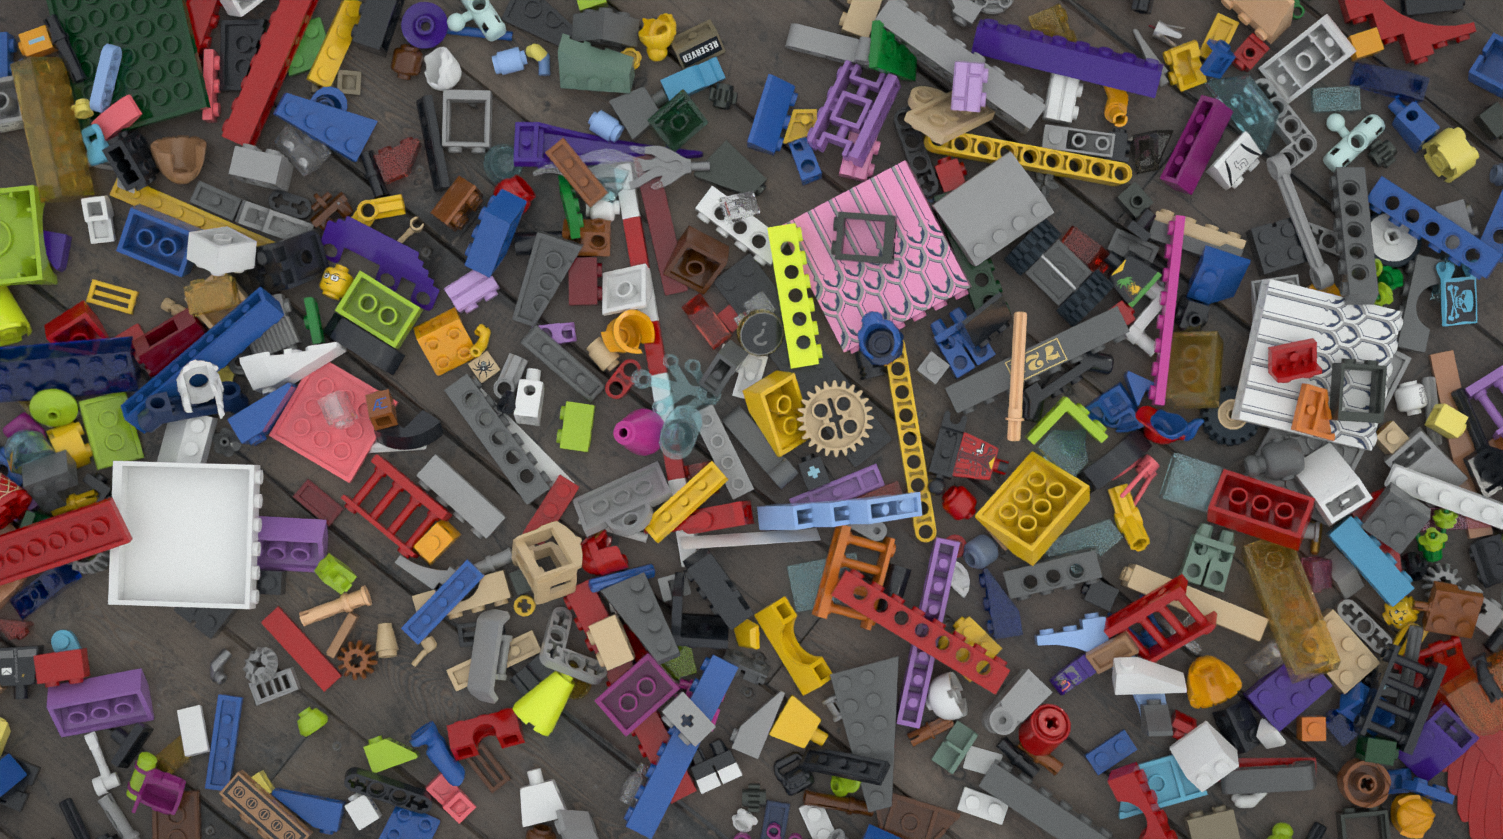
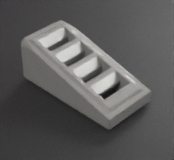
M294 667L275 673L269 680L274 694L270 695L266 683L261 684L265 698L261 699L256 686L259 684L248 683L256 705L301 689ZM285 674L290 684V688L288 689L282 677V675ZM275 678H278V681L280 683L282 691L278 692L277 686L275 684Z

